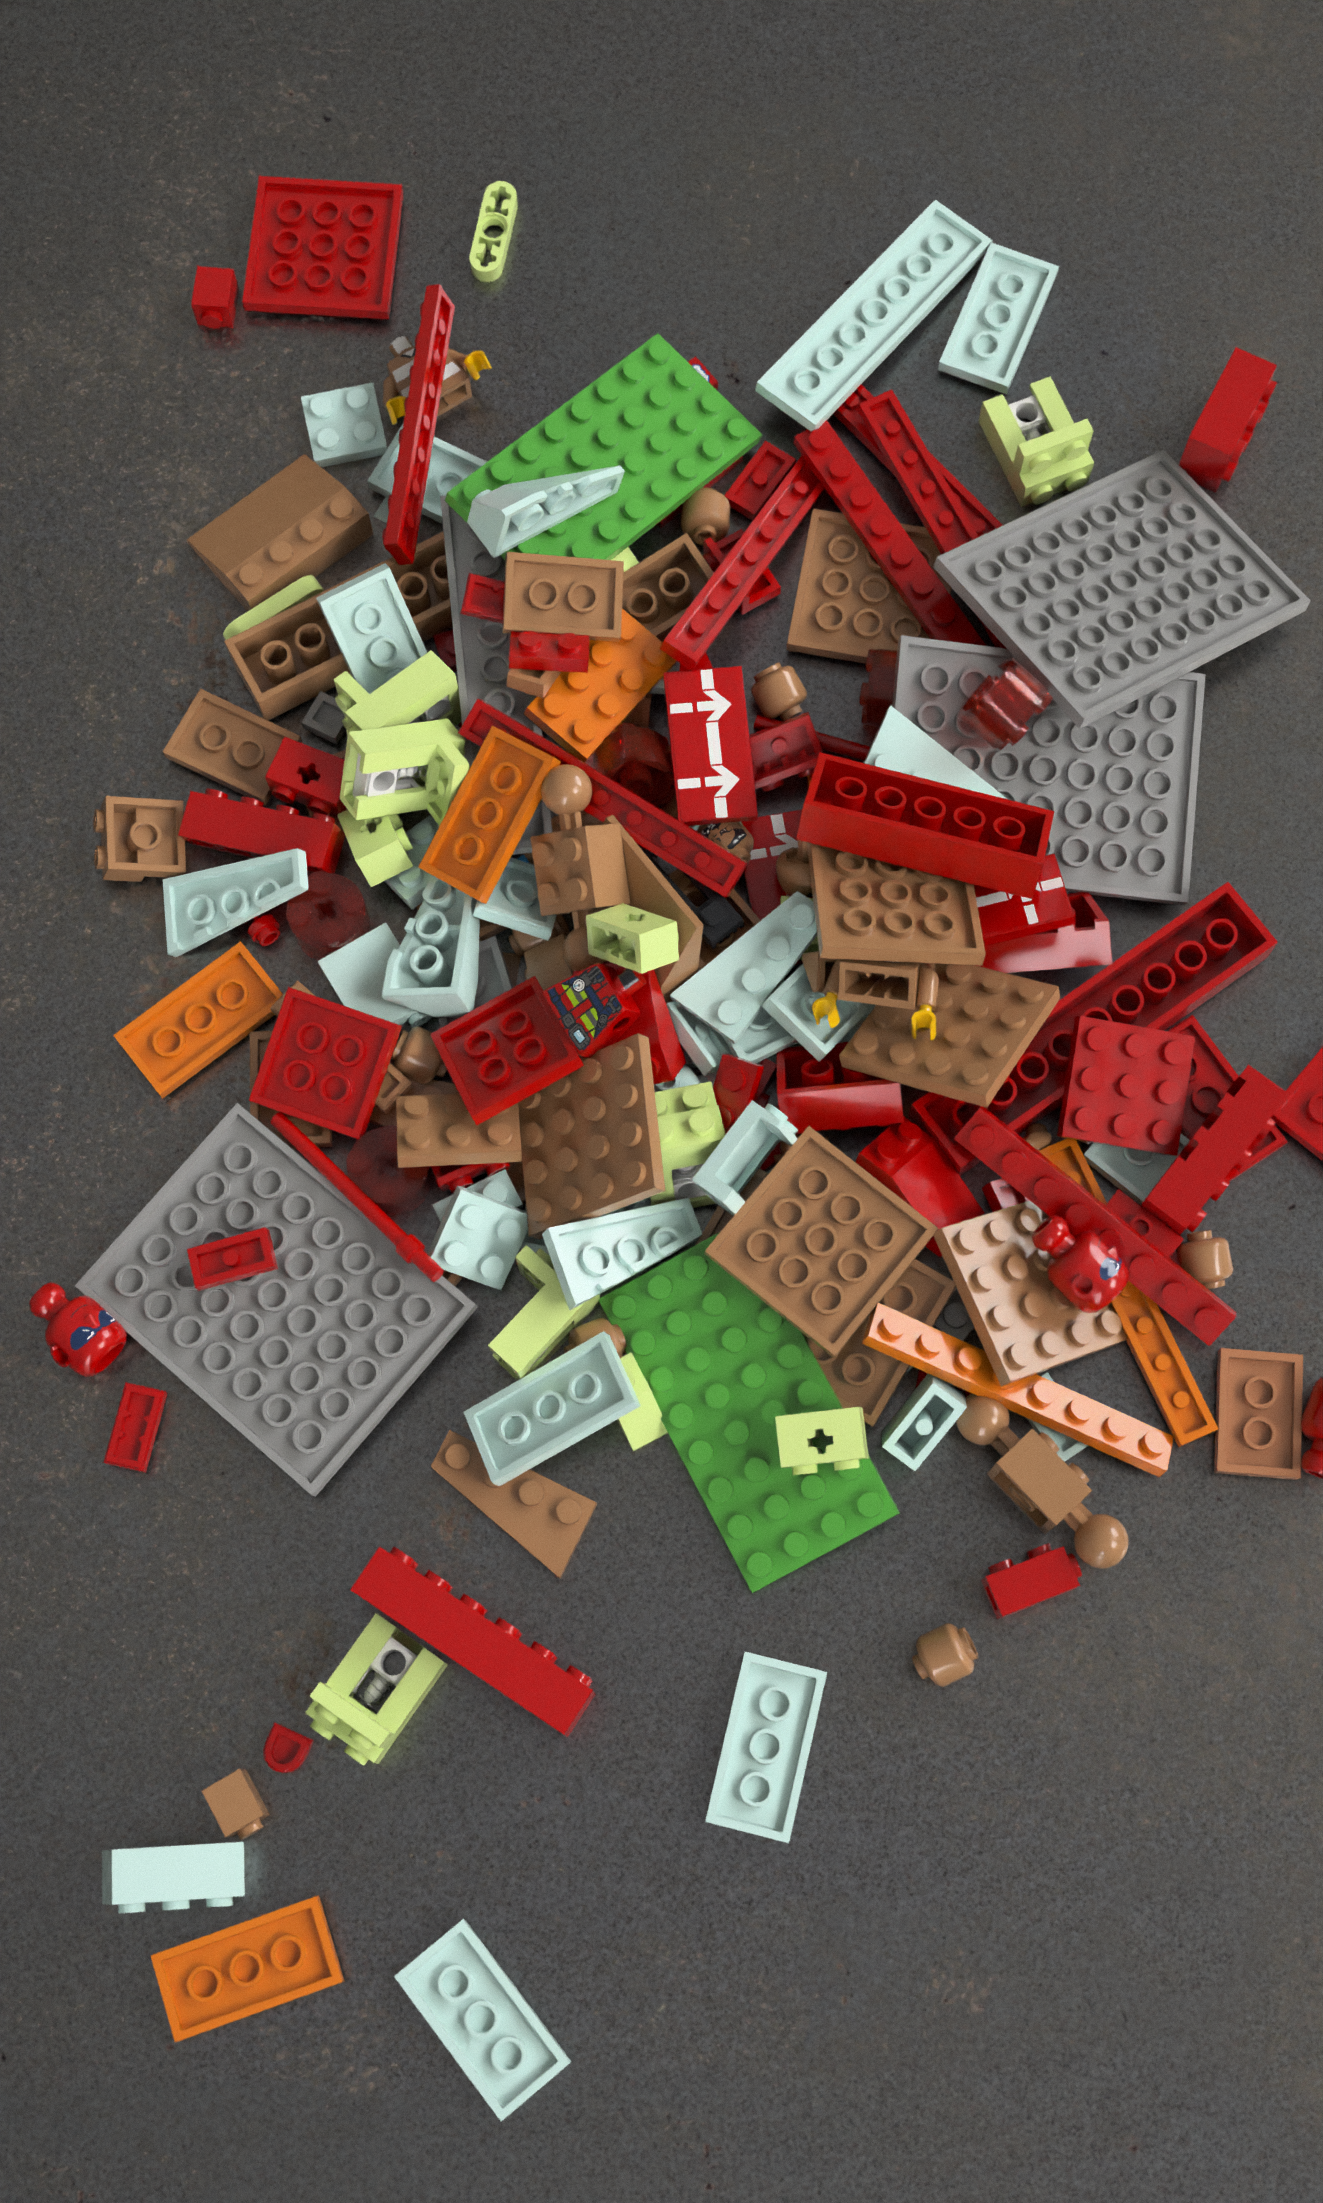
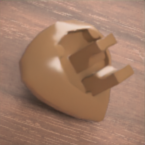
M798 840V848L792 847L783 851L776 861L777 879L781 888L788 896H792L798 891L807 898L813 897L807 850L808 842Z

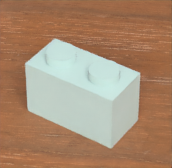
M927 1374L881 1431L882 1447L916 1471L967 1408L965 1393L953 1384Z

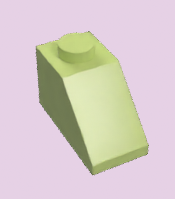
M632 1353L621 1357L620 1360L641 1406L617 1419L634 1452L668 1434L661 1420L663 1416L634 1356Z

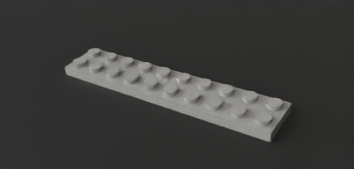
M440 496L462 725L476 700L482 699L542 736V730L524 715L526 708L537 696L507 687V674L511 670L509 669L511 634L502 633L503 624L460 614L468 574L471 573L504 581L505 560L500 555L493 558L469 524L445 502L446 496ZM465 738V758L471 767L481 747ZM542 799L512 855L532 853L530 837L552 833L550 810Z

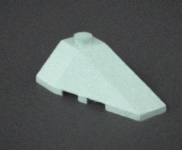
M614 466L505 484L493 491L484 490L472 500L467 523L492 557L495 558L617 493L625 471L621 466Z
M432 875L422 893L424 900L414 919L409 918L404 928L407 933L398 950L393 949L387 961L382 997L384 1000L433 1017H461L474 1010L478 984L480 918L473 916L477 900Z

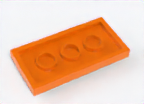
M622 608L620 641L590 640L588 673L561 671L543 698L537 696L526 708L524 715L567 752L586 763L662 680L663 672H669L677 661L660 650L663 642Z
M492 726L418 868L486 904L542 799L541 787L544 778L551 769L559 766L561 761Z
M240 941L113 1036L163 1099L249 1035L250 1032H253L272 1018L275 1014L272 1013L270 1008L283 993Z
M319 1896L150 1955L174 2042L344 1982Z

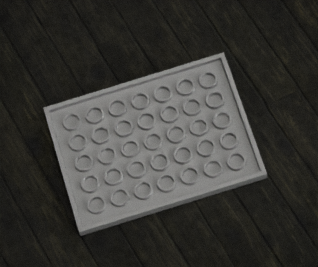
M1165 450L1159 451L938 556L933 567L1079 729L1305 612L1311 602Z
M900 636L897 647L892 707L1008 800L1055 811L1045 856L1055 853L1067 892H1089L1090 895L1185 905L1188 903L1205 674L1188 672L1079 729L1008 649Z
M238 1103L75 1285L85 1296L91 1297L105 1308L124 1327L128 1334L314 1497L317 1496L478 1308L472 1300L443 1276L437 1281L432 1282L415 1264H408L396 1253V1246L324 1175ZM264 1227L270 1231L278 1269L201 1291L195 1288L187 1253L188 1248Z

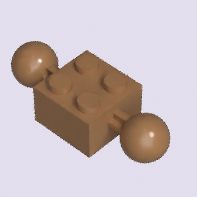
M564 764L551 769L544 778L541 787V796L544 804L550 811L559 815L561 831L532 836L530 838L541 916L572 913L574 929L564 940L563 958L572 971H582L593 964L607 962L588 954L586 916L593 914L595 909L631 903L620 824L582 827L581 811L587 807L591 800L592 784L588 775L582 769L574 765Z
M973 1393L965 1397L967 1408L956 1420L960 1433L974 1444H991L1002 1455V1458L996 1462L987 1475L1044 1534L1064 1520L1075 1531V1550L1086 1564L1095 1568H1109L1118 1564L1124 1558L1128 1549L1127 1531L1116 1518L1106 1514L1093 1515L1081 1503L1092 1492L1087 1485L1089 1482L1087 1475L1076 1464L1070 1463L1067 1465L1057 1455L1059 1447L1044 1432L1038 1435L1031 1429L1020 1440L1008 1427L1009 1412L1000 1402L991 1398L977 1396Z

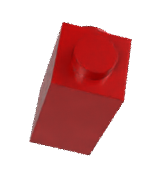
M1050 1543L1026 1552L1029 1560L1014 1565L1010 1558L988 1567L991 1575L986 1576L981 1581L997 1620L1079 1587L1080 1584L1077 1578L1082 1577V1573L1074 1554H1067L1064 1546L1052 1550Z

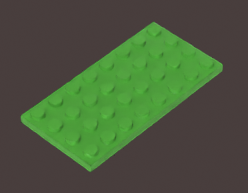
M657 333L448 491L445 502L467 522L472 500L484 490L493 491L505 484L621 466L625 472L617 493L500 554L504 560L507 552L612 560L689 499L693 493L704 487L758 444L762 434Z
M717 1233L601 1297L599 1302L612 1325L618 1324L627 1343V1347L624 1349L627 1354L632 1353L662 1413L661 1420L751 1592L754 1593L900 1514L870 1456L868 1459H860V1468L834 1470L833 1462L817 1464L818 1473L793 1475L792 1467L781 1468L775 1416L843 1409V1406L804 1334L705 1255V1250L719 1234ZM821 1430L819 1431V1438L812 1439L813 1447L820 1448L822 1454L826 1453V1446L833 1444V1437L825 1436L824 1431Z

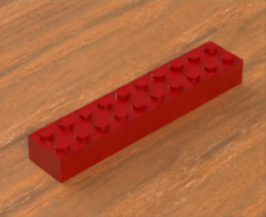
M1226 882L1060 999L1011 1071L1008 1082L1003 1083L986 1109L1018 1135L1021 1134L1030 1125L1035 1124L1062 1104L1076 1016L1165 1031L1268 958L1278 941L1232 885ZM928 1092L912 1103L908 1114L909 1119L936 1140L960 1176L981 1162V1160L954 1139L956 1133L979 1108V1105L969 1102L956 1103L954 1098L933 1092Z

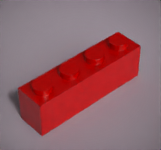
M209 788L205 790V794L190 791L178 836L190 844L248 858H257L299 848L306 852L307 871L334 877L345 838L344 831L335 824V818L321 813H313L312 818L300 816L299 810L285 805H277L276 810L263 807V802L250 797L242 796L240 802L229 800L228 794Z

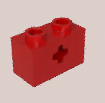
M284 736L265 776L272 795L285 803L292 804L294 801L307 805V808L313 813L338 817V814L346 810V806L340 800L345 759Z

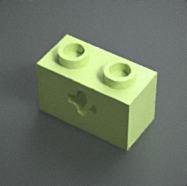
M349 810L337 815L355 861L371 887L413 867L407 852L413 849V846L402 827L404 825L399 814L355 820Z
M624 903L586 916L589 955L639 973H645L679 960L677 921Z
M861 1407L775 1416L781 1468L792 1467L793 1475L818 1473L817 1464L833 1462L834 1470L860 1468L859 1460L869 1458L864 1414ZM821 1430L824 1431L825 1436L833 1437V1444L826 1446V1453L822 1454L820 1448L813 1447L812 1439L819 1438V1431Z

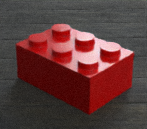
M1235 347L1188 438L1179 466L1199 486L1216 493L1222 480L1227 482L1231 480L1239 463L1238 460L1242 452L1244 453L1254 434V429L1257 423H1260L1278 383L1271 380L1277 367L1276 364Z
M849 1042L837 1043L820 1062L803 1046L788 1047L776 1053L779 1110L788 1117L787 1121L798 1129L797 1134H802L808 1126L815 1131L830 1129L847 1130L852 1127L888 1126L894 1123H904L901 1083L842 1067L839 1055Z

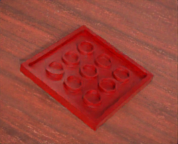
M259 176L242 299L244 311L389 320L404 194L402 184Z

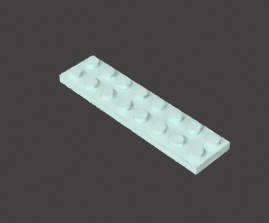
M934 200L757 381L755 391L812 432L819 428L986 254L993 240L937 200Z

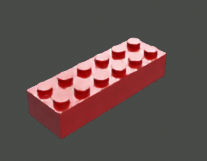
M820 752L804 801L796 839L1033 899L1043 867L1055 811Z
M379 1546L350 1590L568 1737L596 1695L589 1688L593 1682L591 1678L572 1665H569L566 1671L555 1665L554 1662L558 1657L538 1642L534 1641L528 1647L519 1641L522 1633L517 1628L498 1617L495 1623L485 1618L484 1616L488 1610L468 1595L463 1593L458 1600L449 1594L453 1587L447 1581L429 1569L424 1576L415 1571L419 1564L395 1546L392 1547L390 1552Z

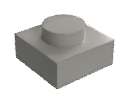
M320 691L302 721L303 728L336 745L346 730L342 723V719L345 718L344 713L339 708L335 698Z

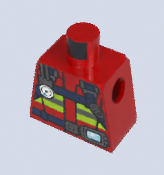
M597 963L547 988L542 993L579 1056L591 1058L598 1050L614 1044L639 1018L640 1010L631 995L646 984V979L642 973L628 968L618 974L613 967Z

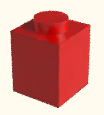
M197 266L191 302L197 325H204L212 329L220 327L234 328L239 287L234 269Z

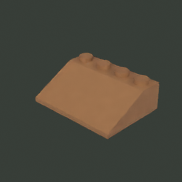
M304 454L188 538L187 542L248 612L301 577L307 575L318 576L371 537L373 529L369 513L351 492Z
M611 815L605 819L602 825L620 824V822L614 815ZM620 824L631 903L627 905L677 921L679 960L654 969L667 1004L673 1001L670 999V994L698 972L703 923ZM607 908L595 909L594 913L602 911Z

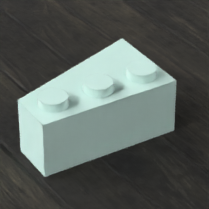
M244 1842L102 1851V1904H118V1913L144 1912L146 1902L163 1901V1910L189 1909V1900L206 1899V1907L232 1906L233 1897L245 1896Z

